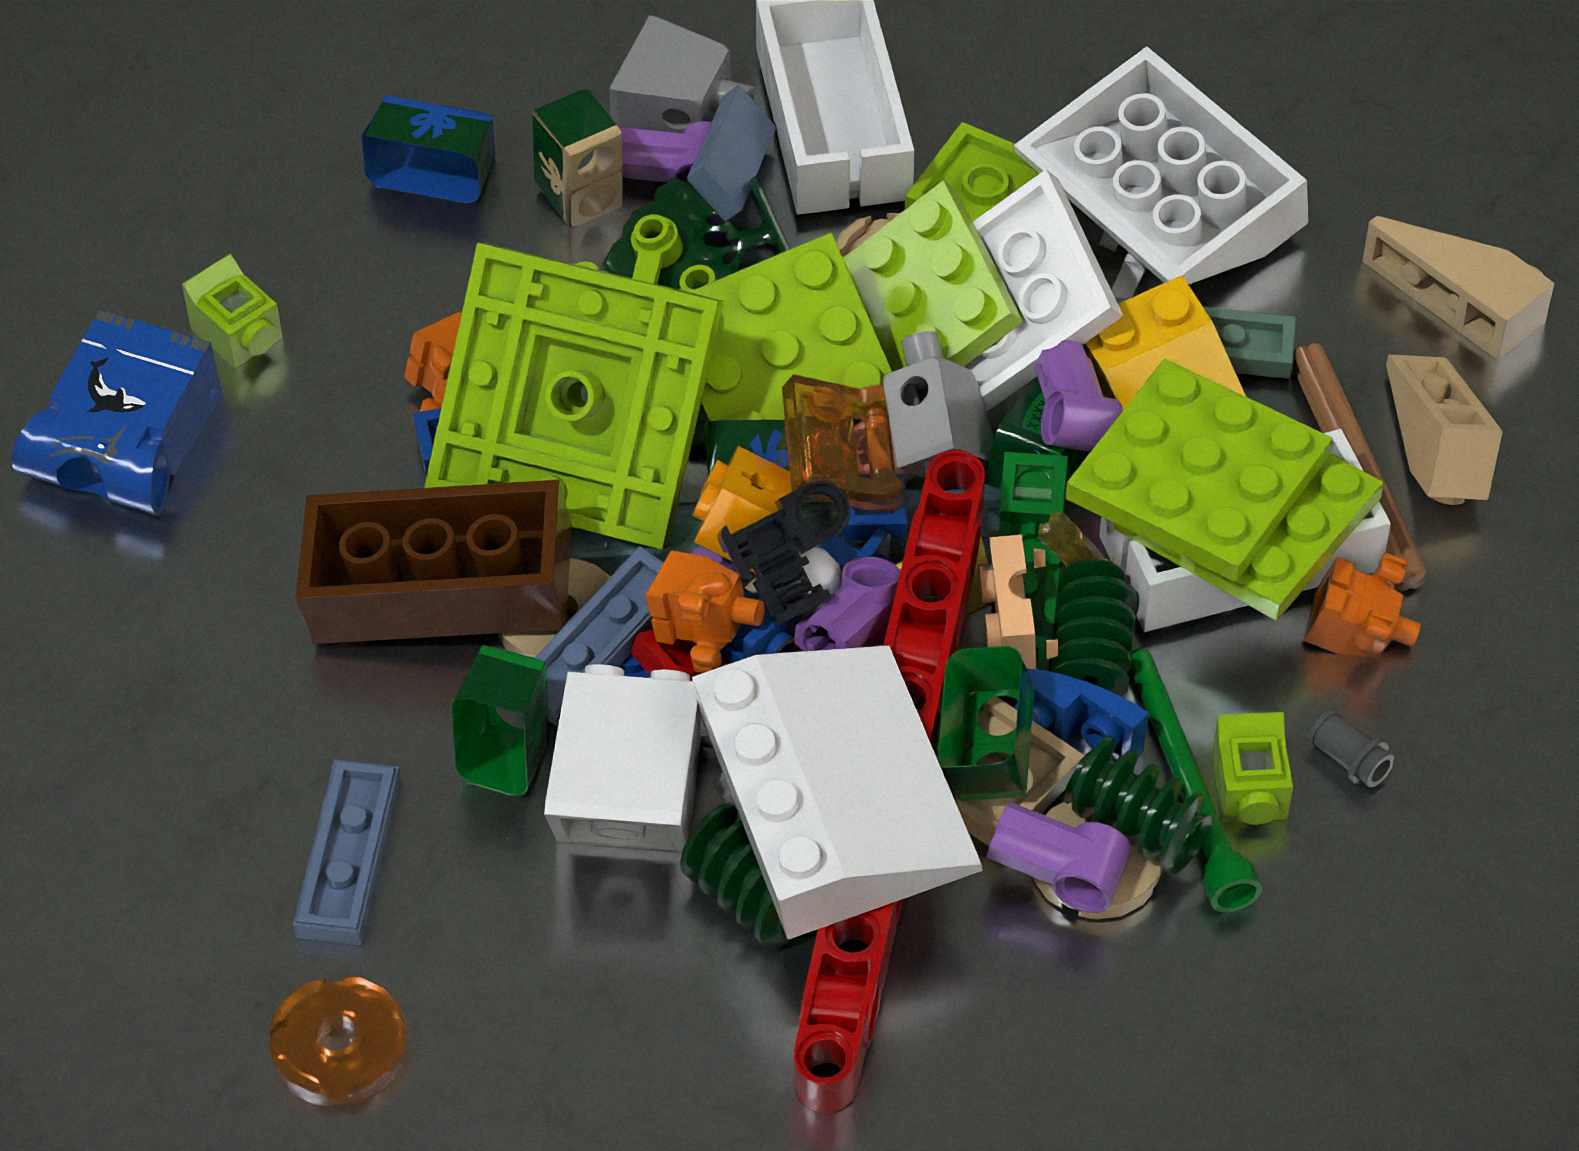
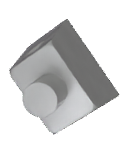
M649 15L609 88L610 117L618 127L683 133L689 124L697 121L712 122L723 95L738 84L753 101L755 98V88L731 81V54L726 45L661 18Z
M933 331L920 332L904 338L901 344L907 367L888 373L883 380L898 468L925 478L931 460L938 454L948 450H963L976 456L981 461L984 473H986L994 436L974 374L970 369L943 358L938 333Z

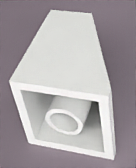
M603 664L585 666L584 673L567 672L544 815L556 841L682 852L692 828L702 716L693 681H690V675L681 671L662 669L652 671L650 678L624 676L625 671L622 668Z

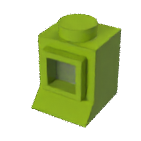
M231 253L182 283L190 329L202 340L211 342L212 349L234 369L254 356L265 353L274 343L283 338L277 303L243 274Z
M1284 712L1218 715L1212 762L1222 823L1245 822L1259 825L1273 820L1288 819L1293 783L1285 741Z

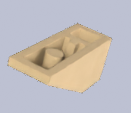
M1376 216L1369 221L1362 262L1496 360H1500L1546 323L1555 283L1545 277L1539 269L1528 265L1509 250L1381 216Z
M1388 354L1386 367L1409 469L1426 495L1440 503L1458 505L1464 503L1465 499L1488 500L1503 433L1502 429L1447 358Z

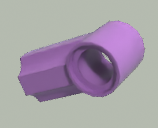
M697 121L689 124L683 133L618 127L622 132V178L668 182L672 177H677L690 183L687 176L711 122Z
M1062 340L1057 346L1042 350L1034 366L1046 402L1041 418L1042 439L1048 445L1091 452L1122 413V406L1116 399L1103 397L1092 361L1086 356L1083 345L1077 342Z
M861 557L847 562L842 570L841 587L831 594L832 598L821 603L796 624L795 644L802 651L859 648L864 643L884 641L900 569L892 562L877 557Z
M1009 801L998 822L986 858L1052 884V889L1056 896L1066 905L1086 913H1099L1105 911L1110 906L1132 853V846L1120 831L1109 825L1098 822H1085L1075 828Z

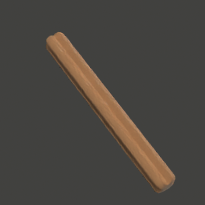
M1312 343L1307 347L1300 345L1293 351L1292 368L1322 433L1342 429L1363 471L1384 482L1379 502L1391 523L1385 553L1408 562V565L1404 568L1406 573L1402 582L1394 584V588L1400 592L1410 588L1417 589L1424 583L1423 577L1426 574V568L1324 348L1318 343Z

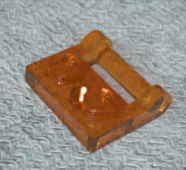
M793 374L782 386L792 492L811 482L826 481L835 484L843 490L850 506L877 512H888L900 508L905 502L902 480L895 475L890 421L884 386L873 385L859 389ZM853 418L865 422L871 479L859 477ZM812 494L807 496L814 499L833 502L829 497L823 494Z

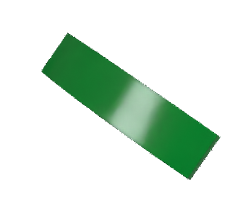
M1004 452L998 537L1022 534L1026 573H1023L1025 597L1031 600L1035 629L1036 669L1048 671L1049 659H1047L1046 640H1052L1054 634V617L1056 614L1057 595L1059 593L1068 456ZM1034 549L1045 550V567L1034 568ZM992 602L991 614L995 613L994 602ZM997 696L998 698L1010 699V696Z

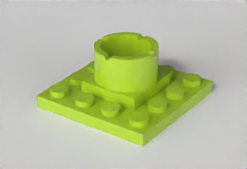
M477 243L424 488L560 480L572 527L661 550L668 548L724 301L497 245ZM583 385H585L588 393L587 403L581 397Z

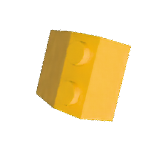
M1182 275L1119 303L1118 306L1123 317L1083 344L1086 356L1092 361L1102 394L1106 398L1118 400L1122 406V411L1164 358L1246 397L1212 320Z

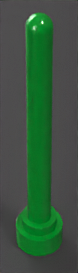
M1137 648L1130 653V671L1145 708L1149 712V718L1173 777L1180 779L1182 782L1180 789L1182 799L1185 801L1192 793L1199 791L1204 795L1199 815L1205 818L1207 815L1213 814L1212 829L1202 845L1208 860L1205 865V875L1202 883L1211 906L1219 912H1232L1246 908L1260 897L1263 889L1254 865L1250 860L1243 858L1240 853L1232 850L1155 661L1148 650Z

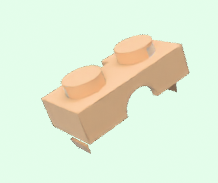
M1022 534L989 537L990 564L978 565L982 603L994 602L995 613L985 614L987 647L1009 646L1015 648L1020 653L1026 668L1036 669L1035 629L1031 600L1025 597L1023 573H1026ZM1034 549V568L1045 567V550ZM1058 639L1046 640L1047 659L1058 656Z

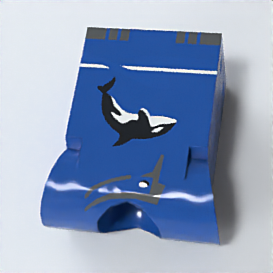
M99 309L51 393L50 406L34 415L21 430L14 444L11 456L13 469L18 474L76 491L96 493L110 502L160 516L168 495L170 474L175 475L223 395L211 342Z

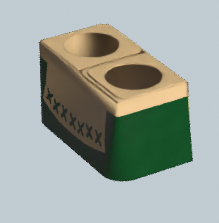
M588 89L579 90L533 110L553 134L552 136L532 113L534 180L568 227H578L621 208L622 132L593 92ZM594 150L591 161L585 167L578 170L583 158Z

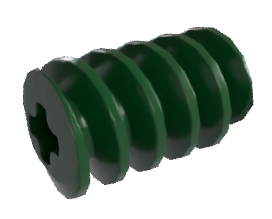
M1100 559L1077 561L1067 566L1059 576V593L1056 601L1054 634L1052 636V640L1058 639V656L1049 659L1048 671L1089 682L1122 697L1128 691L1129 677L1127 675L1131 666V655L1129 652L1133 647L1134 636L1131 632L1135 628L1136 615L1134 611L1137 609L1138 594L1133 586L1126 583V575L1123 570L1113 562Z
M1111 736L1105 737L1077 765L1067 783L1063 801L1066 804L1072 802V810L1078 817L1090 818L1093 816L1094 822L1109 825L1120 831L1128 839L1131 846L1138 843V853L1142 858L1156 860L1160 857V867L1167 874L1179 873L1195 857L1212 829L1213 814L1207 815L1205 818L1199 815L1204 795L1196 791L1183 803L1178 802L1177 799L1182 786L1180 779L1176 777L1171 778L1159 790L1155 787L1160 773L1159 766L1154 763L1149 764L1137 776L1133 773L1138 759L1137 752L1132 749L1128 750L1115 762L1111 758L1115 750L1116 740Z
M730 802L723 803L711 810L690 834L682 851L680 860L681 871L692 882H699L700 889L711 899H718V905L726 913L736 915L737 923L745 930L755 932L756 940L765 948L777 949L790 944L800 936L787 939L742 820L736 822L738 810Z

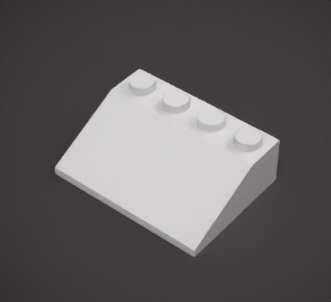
M1147 46L1014 144V150L1017 155L1039 174L1047 169L1056 176L1067 198L1163 283L1182 275L1189 285L1263 258L1309 223L1307 180Z
M889 645L760 654L692 677L703 722L788 940L983 871L981 861Z

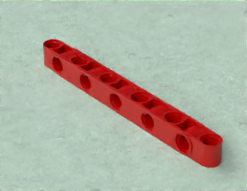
M948 450L938 454L931 460L927 469L919 507L916 508L912 519L883 645L890 646L915 708L919 710L918 715L934 753L940 732L946 663L949 657L958 650L978 557L981 525L984 516V467L976 456L963 450ZM952 489H960V490H963V491H965V492H962V493H950V492H947V491L952 490ZM928 596H936L943 600L937 602H925L920 599ZM903 899L828 925L817 931L802 998L799 1029L794 1047L796 1091L801 1102L811 1110L819 1113H834L848 1106L856 1095L866 1049L870 1046L875 1029ZM850 940H859L869 945L865 950L859 952H846L839 948L841 944ZM822 1063H832L842 1069L837 1075L829 1078H821L810 1072L812 1068Z

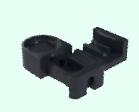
M826 481L811 482L775 501L774 503L778 511L733 534H730L727 526H724L717 534L718 543L723 552L729 554L733 563L731 568L739 574L741 581L749 582L753 579L749 571L751 569L757 574L759 580L753 582V585L760 599L764 602L765 608L775 627L832 598L828 589L823 590L821 584L812 586L803 566L810 562L806 556L801 558L796 546L802 555L833 539L847 526L851 513L850 503L843 490L833 483ZM823 494L834 502L837 509V517L830 529L817 531L805 524L801 516V506L807 496ZM780 525L782 526L786 536L783 534ZM810 590L812 591L811 594L787 605V610H784L783 604Z

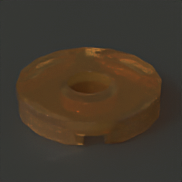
M343 976L344 981H332L326 983V978L308 982L288 995L272 1017L268 1046L275 1074L291 1094L314 1105L343 1107L368 1100L389 1086L404 1064L408 1037L400 1006L384 988L361 977ZM336 1029L348 1030L356 1036L354 1042L342 1050H328L319 1044L325 1034Z

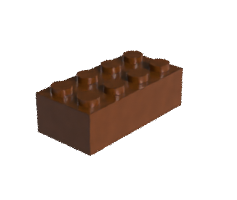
M560 480L307 495L295 600L312 644L562 629L566 625L572 524Z

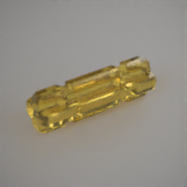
M1053 513L1050 516L1049 523L1040 525L1038 531L1039 538L1046 546H1049L1050 550L1066 567L1081 560H1108L1104 558V555L1086 535L1082 534V531L1064 513Z

